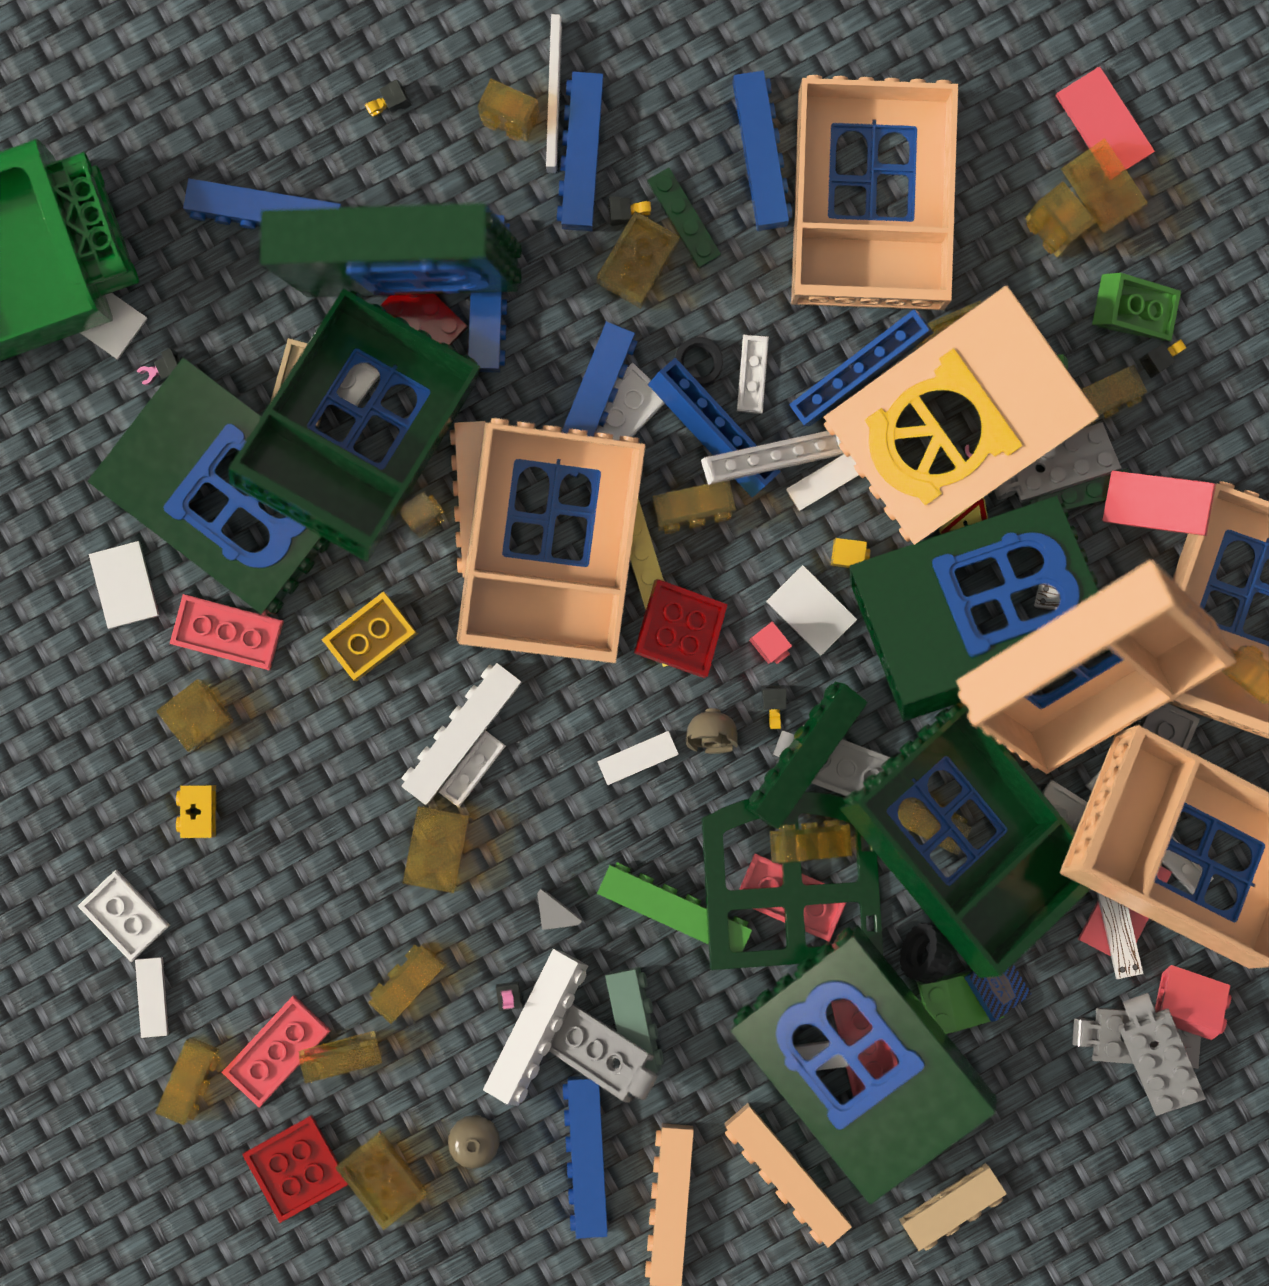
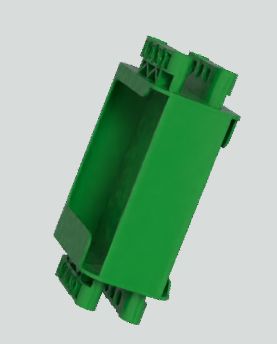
M38 139L0 152V361L113 321L105 295L139 283L136 269L131 262L98 166H91L85 152L56 161L53 154Z

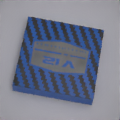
M1014 964L999 977L979 978L974 971L964 977L991 1022L997 1021L1031 995L1030 990Z

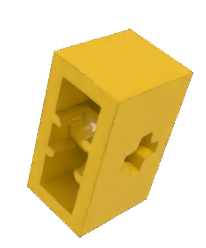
M216 785L180 786V791L176 793V804L180 806V817L176 819V831L180 832V838L216 837ZM195 805L196 809H201V814L196 815V819L195 814L190 812L191 809L195 808Z

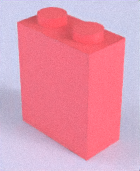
M1170 965L1161 976L1155 1011L1159 1012L1169 1008L1177 1029L1213 1040L1219 1034H1222L1226 1028L1227 1019L1224 1016L1231 1003V995H1229L1230 985Z

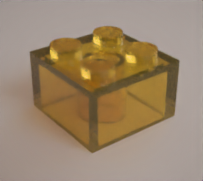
M490 79L478 104L480 119L483 121L482 124L492 130L499 128L505 131L508 137L516 141H520V139L528 140L540 114L537 99L493 79Z
M196 679L156 711L187 752H194L234 721L207 684L201 679Z

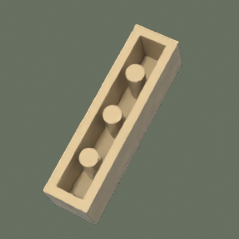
M984 1163L899 1220L919 1251L922 1249L929 1250L938 1243L937 1239L945 1234L950 1236L957 1232L960 1228L959 1225L967 1220L971 1222L981 1215L980 1211L990 1206L992 1208L1000 1204L1006 1192L990 1167Z

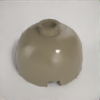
M706 709L705 712L695 716L688 725L686 745L693 751H698V747L707 748L705 753L721 754L733 751V745L736 748L738 747L737 727L733 719L721 713L719 709Z
M469 1115L458 1120L451 1129L448 1138L449 1152L453 1159L461 1166L470 1169L481 1168L490 1163L497 1155L500 1145L499 1131L492 1121L480 1115Z

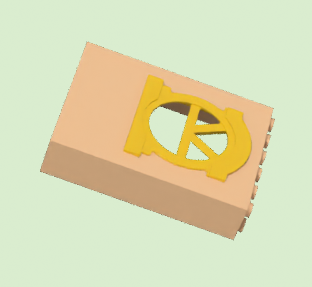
M1005 286L824 416L826 420L824 426L832 436L837 435L842 443L839 444V447L846 457L851 455L857 463L854 465V468L862 479L867 477L871 483L869 489L877 500L881 498L886 504L884 510L892 521L896 519L901 525L899 531L907 542L911 540L915 545L1098 418L1099 414L1008 286ZM935 390H949L965 396L974 404L981 418L982 433L977 449L966 462L919 397L920 395ZM908 404H912L926 425L897 428L896 423L903 409ZM933 435L918 469L914 470L909 467L899 456L895 440ZM941 445L956 468L947 473L929 474V469Z

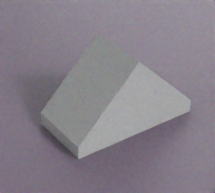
M543 888L539 890L538 901L542 930L576 926L582 922L581 917Z

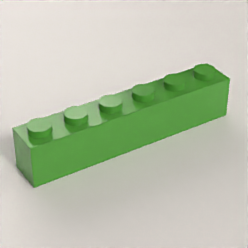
M619 862L615 866L609 865L597 894L709 945L707 908L700 905L702 900L687 894L686 898L677 895L678 889L665 883L663 887L653 884L654 878L640 873L639 877L629 873L631 868ZM734 916L733 920L728 918L729 948L731 952H743L752 932V929L747 926L749 922L738 916Z

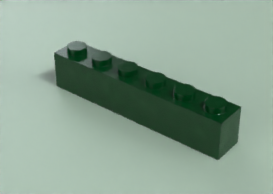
M835 681L834 684L828 686L820 704L810 711V718L804 726H801L796 731L791 745L781 752L779 762L767 772L764 777V783L759 790H756L750 796V803L746 808L769 826L779 829L868 702L844 683Z

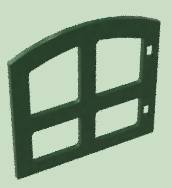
M805 792L780 827L783 883L780 887L728 890L726 888L723 834L744 823L760 819L746 808L750 803L749 799L722 807L701 818L710 970L800 964L808 957L810 960L814 959L818 954V949L822 946L808 947L806 945L804 907L815 904L858 902L860 905L861 929L883 955L877 853L870 845V851H862V835L856 828L857 881L804 885L802 883L799 815L802 813L820 815L851 823L840 810L846 803L844 801L845 798L813 792ZM782 907L784 909L786 927L785 948L745 952L730 951L729 911ZM874 915L875 931H867L866 916Z

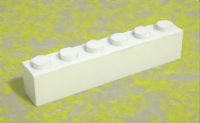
M498 663L494 667L490 664L481 675L484 679L478 687L473 685L465 697L468 701L463 707L458 705L449 716L452 721L447 728L442 726L433 738L437 741L431 748L426 746L418 756L420 763L415 769L410 767L403 775L402 780L405 782L401 787L423 804L428 805L522 684L519 679Z
M552 950L483 1089L484 1091L507 1105L519 1106L528 1094L527 1088L531 1080L539 1072V1064L543 1056L551 1048V1040L555 1032L562 1026V1018L566 1010L574 1002V994L578 986L586 978L588 965L565 952Z

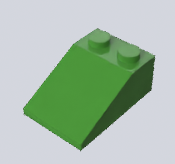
M1124 273L1102 274L1092 325L1113 331L1172 341L1181 291Z
M973 970L943 976L937 982H931V984L917 982L922 1005L946 1034L990 1022V1019L964 978Z

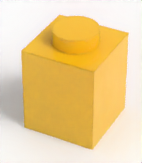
M836 538L833 543L831 566L850 568L852 564L869 559L870 549L866 548L867 542Z

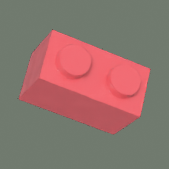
M773 622L749 640L768 664L773 661L778 664L790 655L788 649L792 645Z

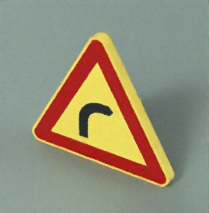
M984 497L945 523L939 529L940 534L988 519Z

